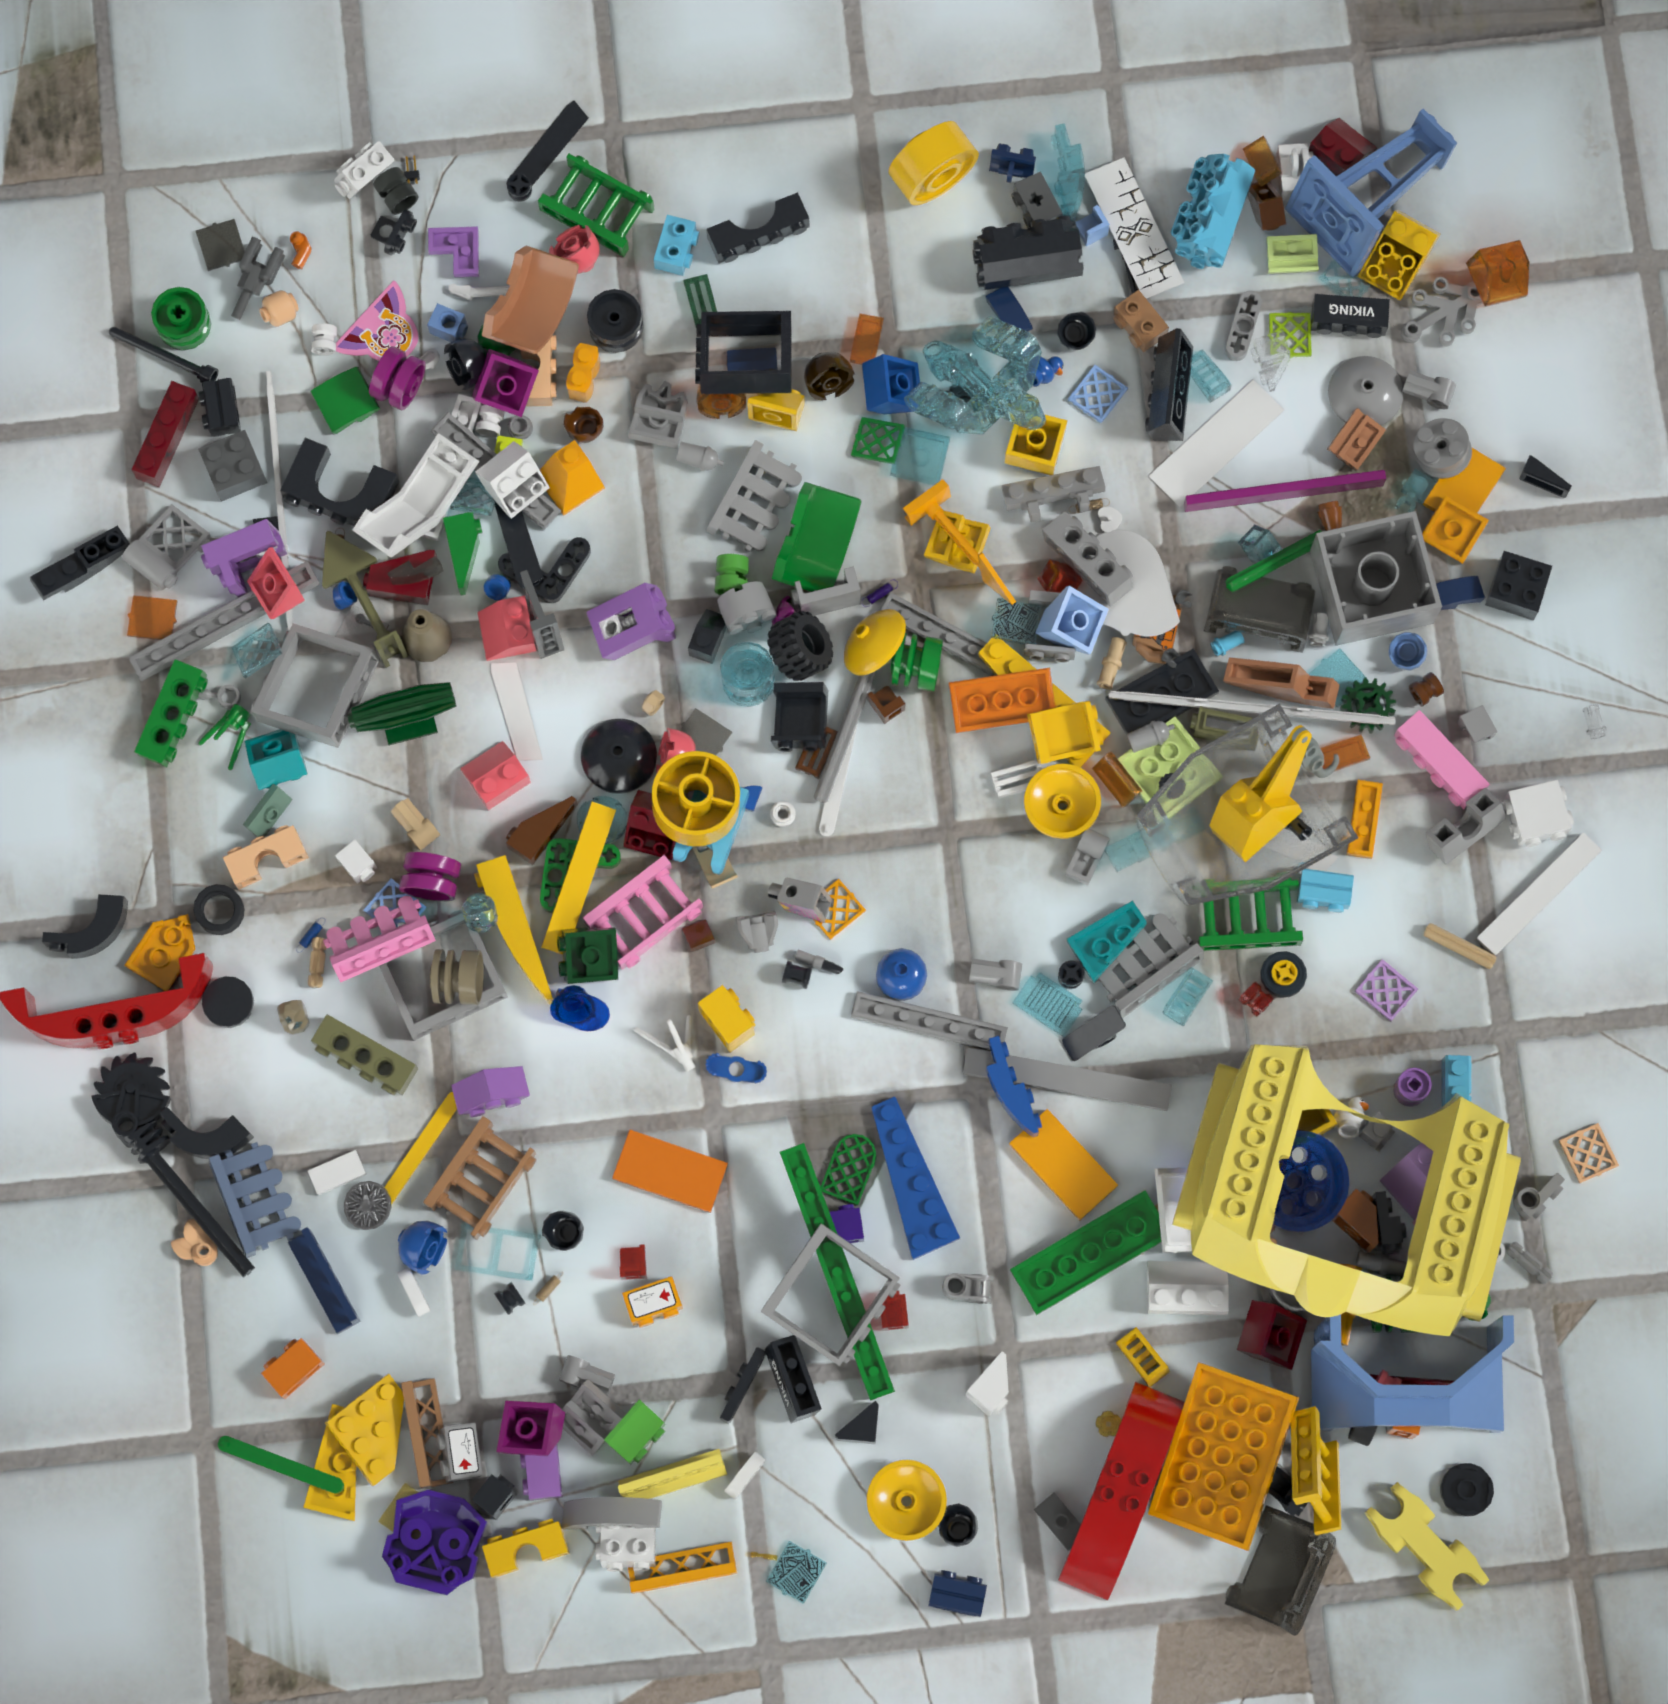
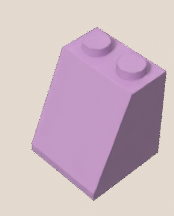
M1420 1143L1379 1180L1413 1220L1418 1215L1433 1156V1151L1423 1143Z

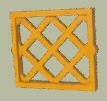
M837 879L825 889L828 893L835 887L834 895H830L834 899L833 907L829 908V911H833L832 920H825V923H832L831 932L826 931L822 926V922L814 920L815 924L821 928L830 940L866 911L840 879ZM838 887H843L847 892V896L838 895ZM837 899L847 900L846 908H837ZM850 900L855 901L859 906V910L849 909ZM836 911L846 912L845 921L835 920ZM849 912L857 913L850 920H848ZM835 924H844L834 932Z

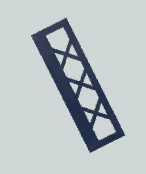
M306 1227L301 1230L302 1234L287 1243L337 1334H340L361 1321L313 1232Z

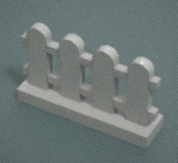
M757 440L754 441L706 529L712 535H715L717 530L723 532L722 538L726 540L729 536L746 545L744 550L748 552L751 549L762 551L766 547L767 539L760 534L763 527L769 530L775 529L779 519L772 513L774 507L786 508L790 503V496L783 491L786 485L797 487L802 481L801 474L795 470L797 465L791 463L790 466L781 463L772 458L774 453L768 451L767 454L763 453L761 449L764 444ZM752 466L758 468L756 475L749 473ZM764 472L781 481L778 488L761 479ZM741 487L747 490L744 497L737 494ZM752 493L769 502L766 509L749 500ZM729 508L735 511L732 518L726 515ZM740 515L757 523L758 525L755 530L737 522Z
M1162 913L1156 914L1152 920L1155 930L1148 934L1142 929L1133 939L1135 944L1129 949L1126 947L1097 979L1110 993L1107 995V999L1110 1002L1116 1001L1115 1007L1122 1018L1204 959L1203 949L1198 943L1191 947L1193 940L1190 936L1187 938L1182 936L1174 926L1177 921L1173 916L1168 919ZM1160 935L1171 947L1165 954L1154 942V939ZM1139 950L1151 963L1146 968H1143L1133 956ZM1176 955L1178 956V957L1175 958L1173 961H1170V959L1173 958L1174 956H1176ZM1119 965L1130 977L1124 984L1112 971ZM1157 970L1155 974H1153L1151 977L1149 976L1152 972ZM1135 985L1137 986V987L1134 988L1132 991H1129V989L1132 988L1133 986H1135Z

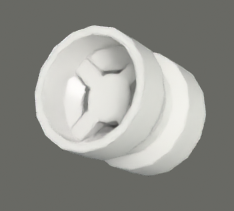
M326 323L313 325L312 335L314 336V341L311 343V351L317 355L335 354L336 343L334 338L337 336V327Z
M488 405L480 406V421L476 424L475 432L486 437L496 438L500 436L501 427L499 424L503 420L505 412Z

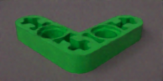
M555 838L548 843L540 893V903L546 912L553 913L556 902H554L553 906L550 907L548 902L545 901V899H549L551 896V889H546V886L552 888L562 887L578 840ZM605 843L601 854L606 855L611 850L616 858H612L611 862H606L605 857H600L596 868L613 869L617 867L621 861L619 849L615 845ZM557 845H561L562 849L566 850L565 853H560L559 858L560 863H564V865L558 863L549 864L550 861L555 862L556 855L552 849H556ZM553 869H558L562 872L563 876L558 882H552L548 879V874ZM555 889L556 899H558L560 893L558 889Z

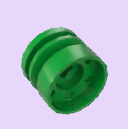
M905 633L900 647L891 659L892 685L899 684L901 674L905 675L904 687L909 686L913 676L917 677L918 689L934 692L943 639L927 636L923 647L917 646V635L913 634L911 644L907 645V633Z

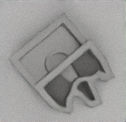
M666 381L663 382L657 391H653L652 386L645 383L637 397L628 438L677 449L688 404L684 392H679L675 396L671 395L672 385Z

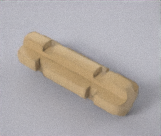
M321 937L312 939L311 948L313 951H311L309 966L311 975L308 976V986L312 988H321L323 985L321 974H324L326 955L324 950H326V946L323 942L325 938Z

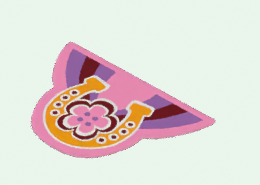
M392 281L336 342V352L353 356L369 355L377 361H380L385 351L391 346L405 351L406 357L411 354L418 343V331L413 320L406 314L405 299L396 281Z

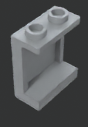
M854 566L844 569V584L805 594L802 591L800 581H796L795 590H791L795 612H810L812 616L860 605V587Z
M1030 590L1028 606L1030 607L1031 605L1033 608L1036 606L1035 609L1038 613L1028 608L1031 613L1027 622L1032 613L1038 616L1031 628V624H1027L1026 632L1028 633L1025 636V640L1028 637L1030 638L1035 630H1037L1045 609L1060 593ZM1037 634L1030 638L1031 641L1028 639L1025 642L1024 655L1029 656L1033 660H1043L1044 657L1054 658L1057 662L1065 663L1075 658V648L1055 645Z

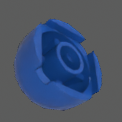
M904 948L891 950L878 963L876 970L877 985L886 996L898 1001L910 1000L919 995L926 984V964L912 950Z
M428 1220L416 1221L402 1230L398 1237V1252L403 1264L421 1275L429 1273L430 1271L426 1269L430 1265L436 1266L444 1254L447 1239L443 1237V1232L447 1233V1230L443 1226Z

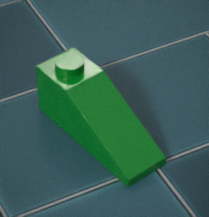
M472 511L443 518L461 596L466 595L480 544L478 534L483 533L480 519H475Z

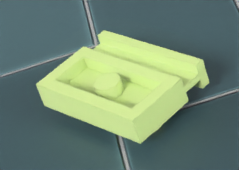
M1317 234L1267 236L1268 274L1318 272Z

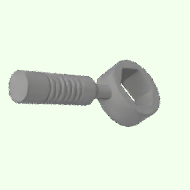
M233 685L221 687L218 693L205 689L203 693L199 692L198 695L200 699L217 698L220 705L226 709H231L234 704L239 705L241 701V694ZM180 687L179 696L187 695L189 687ZM226 690L235 691L237 695L232 703H223L221 697Z

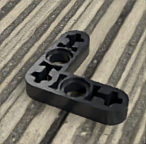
M576 537L572 539L548 574L541 570L543 578L533 583L537 597L548 603H556L562 599L591 554L589 542L585 538ZM581 545H584L583 548L585 552H579L577 554L575 560L576 562H578V564H576L572 560L573 556L575 555L574 547H580ZM505 553L498 560L500 573L518 584L513 568L505 570L504 562H511L509 553ZM561 565H570L573 568L572 573L568 576L560 575L558 570ZM555 576L559 580L556 586L557 594L552 593L548 596L546 588H552L555 585L556 580L553 578Z

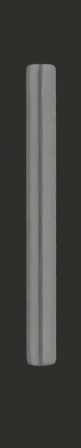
M877 670L870 674L859 676L814 793V799L819 802H827Z

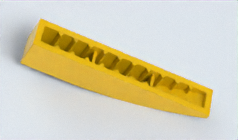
M506 855L476 864L478 872L474 873L478 888L483 887L488 898L482 899L486 912H492L506 945L529 981L549 1005L554 1004Z

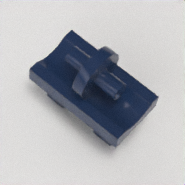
M1001 143L998 144L996 149H992L989 171L1007 175V183L1012 182L1013 176L1027 178L1034 174L1036 157L1033 154V149L1023 148L1020 149V154L1010 152L1011 147Z

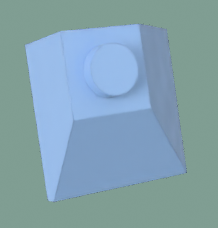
M1067 586L1045 609L1036 634L1055 645L1075 648L1076 651L1089 655L1093 650L1109 609L1071 586Z

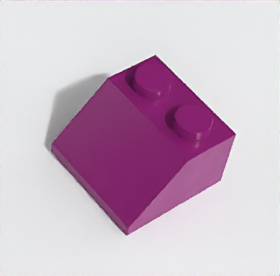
M489 349L472 397L474 401L522 417L539 370L513 357Z
M505 1400L496 1452L548 1456L561 1439L565 1412L555 1403Z

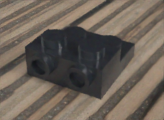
M1386 1191L1375 1192L1371 1197L1374 1199L1372 1203L1376 1206L1378 1244L1375 1247L1376 1251L1383 1250L1385 1255L1399 1253V1250H1402L1403 1238L1407 1237L1405 1222L1401 1223L1400 1216L1389 1217V1213L1393 1212L1392 1200L1390 1197L1387 1198Z

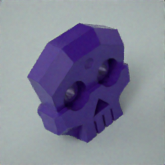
M425 1490L396 1500L393 1534L387 1535L382 1558L390 1568L396 1583L448 1595L459 1585L475 1577L479 1558L475 1553L488 1522L464 1498ZM415 1529L421 1532V1536L418 1539H413L411 1536L412 1531ZM453 1539H458L460 1542L459 1547L456 1549L450 1547V1542ZM432 1556L437 1570L420 1565Z

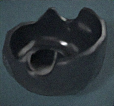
M1084 312L1070 313L1059 322L1057 335L1060 343L1068 349L1081 350L1088 347L1094 340L1096 325L1093 318Z
M561 1210L549 1214L543 1221L542 1236L547 1239L552 1248L567 1251L576 1248L582 1241L584 1226L577 1215Z
M960 1503L949 1505L946 1507L944 1516L938 1525L939 1534L949 1545L955 1547L967 1545L975 1538L978 1532L977 1517L965 1505Z

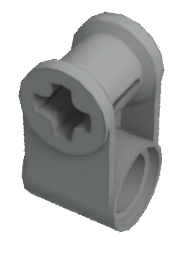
M953 1273L944 1280L942 1290L944 1295L952 1300L991 1304L992 1299L989 1298L990 1285L994 1281V1277L980 1274ZM951 1280L959 1281L962 1285V1290L958 1293L951 1292L948 1288V1282Z

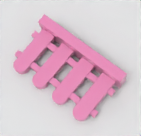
M403 896L398 900L399 907L389 911L388 907L380 906L374 911L375 918L365 921L364 917L358 916L351 920V928L342 932L339 927H332L327 931V939L323 940L326 948L331 947L334 955L330 956V961L340 983L436 941L425 915L420 917L417 909L421 908L418 899L413 901L411 896ZM403 916L406 924L396 928L394 919ZM379 926L382 934L373 938L370 930ZM355 937L358 945L349 948L346 940Z

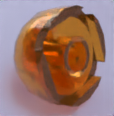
M699 384L696 403L699 412L705 417L720 419V415L728 414V418L740 414L746 408V394H701Z

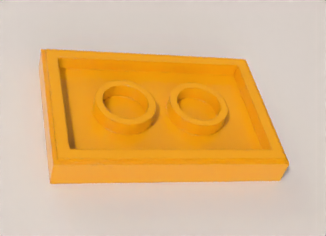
M1472 448V457L1468 466L1456 476L1445 479L1439 478L1423 505L1435 512L1444 496L1447 495L1478 513L1506 468Z

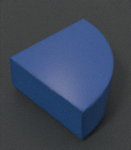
M755 785L746 786L744 789L749 790V798L745 809L754 812L762 787Z

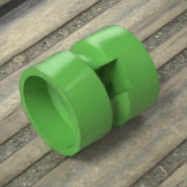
M721 554L716 557V572L719 574L715 578L714 592L716 594L722 595L734 588L735 592L743 589L742 584L748 583V579L744 576L749 571V558L739 554Z

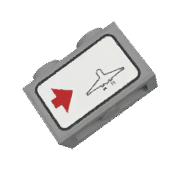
M468 1423L445 1426L440 1429V1434H437L436 1441L438 1450H442L443 1460L440 1461V1471L442 1477H446V1483L478 1479L483 1476L476 1424Z

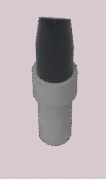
M799 949L796 953L795 959L810 964L819 970L823 969L834 974H840L843 971L841 966L825 960L821 956H815Z

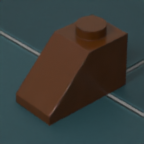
M1270 180L1252 183L1247 196L1255 220L1263 231H1272L1278 229L1279 226L1286 225L1283 198Z

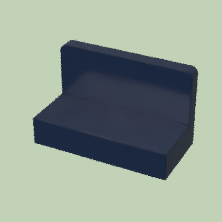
M776 348L728 350L727 370H778Z

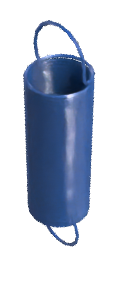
M315 921L299 941V944L307 948L323 927Z

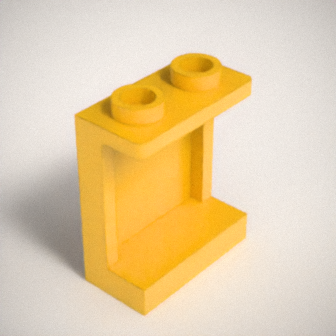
M1082 701L1027 714L1038 764L1101 751L1100 745H1103V737L1100 729L1096 730L1094 720L1098 719L1095 705H1091L1090 701Z

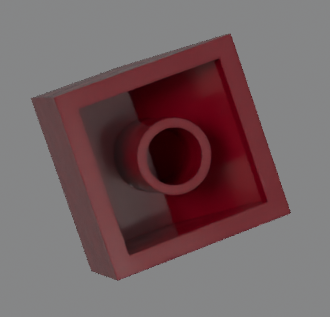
M1337 118L1327 124L1311 141L1309 146V152H1313V156L1315 155L1335 176L1346 171L1377 149L1374 144L1341 118Z
M1252 1300L1237 1350L1252 1358L1292 1370L1307 1320L1276 1304Z

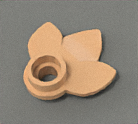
M189 1219L184 1226V1237L171 1241L172 1249L181 1259H193L200 1266L211 1265L218 1256V1247L194 1219ZM203 1249L209 1250L206 1255H201L199 1253Z

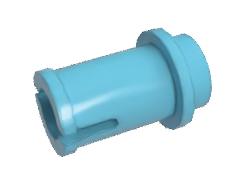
M1235 629L1221 638H1214L1210 645L1216 656H1224L1228 650L1245 643V640L1240 630Z

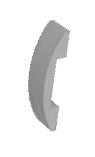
M594 1497L564 1502L562 1529H588V1526L660 1528L662 1501L633 1497Z

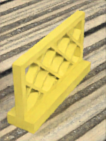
M716 1449L618 1480V1489L622 1497L653 1499L725 1476L727 1472L720 1449Z

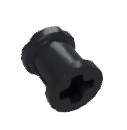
M787 961L782 983L788 981L802 985L804 989H807L813 967L804 968L793 965L792 961Z

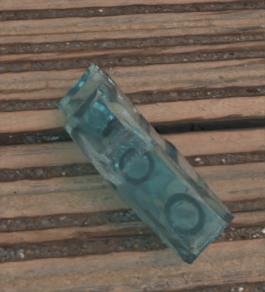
M1064 123L1055 125L1054 135H1051L1054 150L1058 149L1060 155L1057 158L1060 172L1058 173L1057 182H1054V188L1057 197L1061 196L1063 205H1060L1063 213L1062 216H1070V221L1076 222L1082 204L1085 183L1084 157L1081 143L1071 146Z

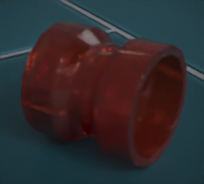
M1255 981L1238 1000L1243 1005H1248L1251 1008V1013L1258 1017L1274 1001V998L1270 994H1265L1262 991V986ZM1260 993V995L1251 1004L1250 1002Z

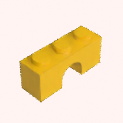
M552 1518L537 1523L539 1528L528 1531L527 1527L512 1531L513 1536L503 1539L502 1535L487 1539L488 1544L482 1546L491 1577L496 1578L519 1570L516 1555L518 1550L525 1545L536 1546L544 1562L570 1554L561 1523L559 1521L554 1522Z

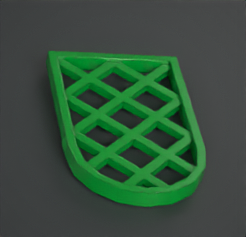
M852 1134L839 1141L833 1151V1156L820 1187L822 1193L857 1206L859 1205L871 1171L875 1166L876 1151L870 1139L863 1135ZM854 1138L857 1144L848 1148L845 1141ZM858 1138H862L865 1141L860 1143ZM869 1143L873 1151L865 1154L861 1146ZM843 1144L845 1150L837 1153L839 1147ZM859 1148L862 1156L853 1160L850 1151ZM847 1153L850 1162L841 1165L838 1156ZM873 1155V1160L870 1166L867 1157ZM834 1159H836L838 1167L830 1170ZM864 1159L867 1168L858 1171L855 1163ZM852 1164L856 1173L846 1176L843 1168ZM841 1170L844 1178L835 1182L831 1173ZM868 1171L866 1179L863 1182L860 1174ZM829 1175L832 1184H829L824 1187L827 1177ZM857 1176L861 1185L852 1188L849 1179ZM846 1181L849 1190L840 1193L837 1185ZM834 1186L837 1194L829 1192L826 1189H829ZM862 1188L857 1199L854 1194V1191ZM851 1193L854 1201L843 1196Z

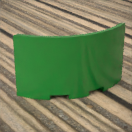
M804 482L790 524L795 526L791 527L789 535L785 537L776 559L772 579L795 586L796 581H800L802 589L811 592L834 587L854 531L862 503L861 499Z

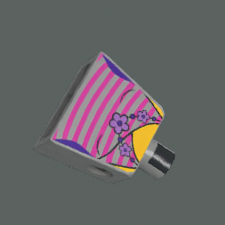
M787 877L784 879L783 885L771 883L768 890V897L777 899V902L784 910L825 923L833 899L821 885Z

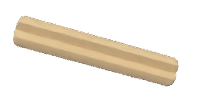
M1429 923L1424 931L1425 937L1487 969H1491L1496 962L1497 957L1432 923Z

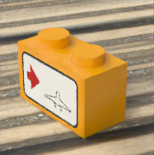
M672 1276L622 1293L633 1326L638 1324L639 1328L653 1324V1319L663 1316L664 1319L679 1315L678 1310L683 1309Z

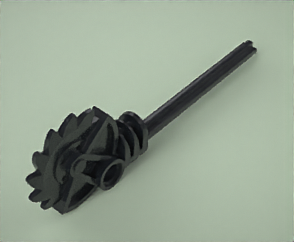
M135 1052L130 1054L123 1063L119 1056H115L111 1064V1070L104 1066L101 1067L103 1083L94 1082V1087L99 1094L91 1095L97 1112L107 1123L112 1125L117 1138L127 1148L133 1147L131 1150L133 1155L140 1154L138 1157L139 1163H146L150 1166L244 1278L252 1273L251 1271L255 1269V1266L160 1155V1151L170 1143L168 1135L161 1137L163 1133L162 1128L155 1130L157 1120L162 1117L159 1113L168 1107L171 1101L170 1096L163 1095L161 1092L162 1090L170 1089L169 1084L159 1078L165 1074V1069L150 1066L153 1063L152 1057L142 1058L137 1061V1054ZM130 1121L133 1123L130 1130H120V1125L123 1122Z

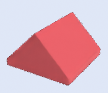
M269 547L248 578L247 583L268 617L275 619L305 600L273 547Z

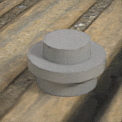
M524 415L522 417L515 416L509 421L508 432L511 437L524 440L532 434L533 425L528 417Z

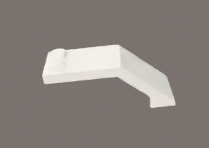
M438 433L401 491L372 512L366 509L353 528V531L389 557H393L439 524L479 463V460Z

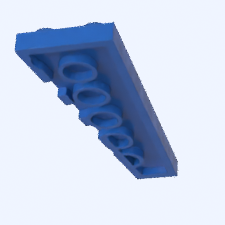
M896 1097L872 1106V1113L912 1259L915 1260L959 1240L960 1236Z

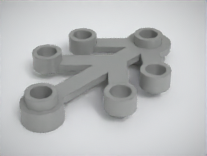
M1444 277L1436 278L1432 285L1433 291L1437 294L1446 292L1460 296L1453 301L1429 296L1422 289L1414 291L1411 300L1415 306L1425 305L1439 309L1418 322H1406L1401 330L1402 339L1407 343H1415L1420 339L1423 330L1446 317L1444 329L1439 336V342L1446 347L1452 345L1455 339L1453 330L1457 312L1465 305H1467L1465 318L1460 323V330L1464 334L1472 333L1476 326L1474 320L1476 308L1483 304L1487 297V290L1481 283L1470 282L1465 286L1448 283ZM1436 283H1443L1445 287L1440 289L1436 286ZM1476 290L1479 295L1473 296L1470 291ZM1422 295L1424 300L1418 301L1415 296ZM1468 322L1472 325V328L1467 329L1463 324ZM1414 327L1417 332L1410 333L1408 328ZM1449 335L1451 340L1445 341L1442 336Z

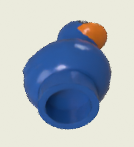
M1039 354L1033 355L1026 363V370L1023 376L1034 387L1040 384H1048L1054 379L1055 374L1058 376L1063 374L1064 363L1057 356H1053L1047 361Z

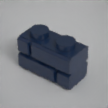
M941 1570L940 1575H934L928 1607L981 1617L987 1585L982 1584V1578L967 1576L966 1580L957 1579V1573Z

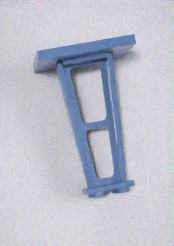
M1422 109L1409 130L1338 176H1335L1315 155L1311 157L1299 177L1285 210L1309 234H1317V243L1353 278L1361 271L1384 227L1378 219L1434 165L1442 170L1455 149L1457 142L1449 132L1445 131L1437 123L1434 116ZM1412 143H1415L1426 156L1401 179L1395 178L1384 167L1383 163ZM1375 171L1390 185V189L1367 209L1348 187L1370 172Z

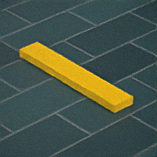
M591 801L541 948L563 955V951H558L557 936H562V929L576 928L616 809Z

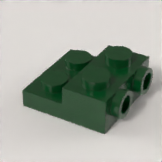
M615 927L562 929V936H557L558 951H563V961L558 963L559 976L564 977V981L567 984L619 980Z

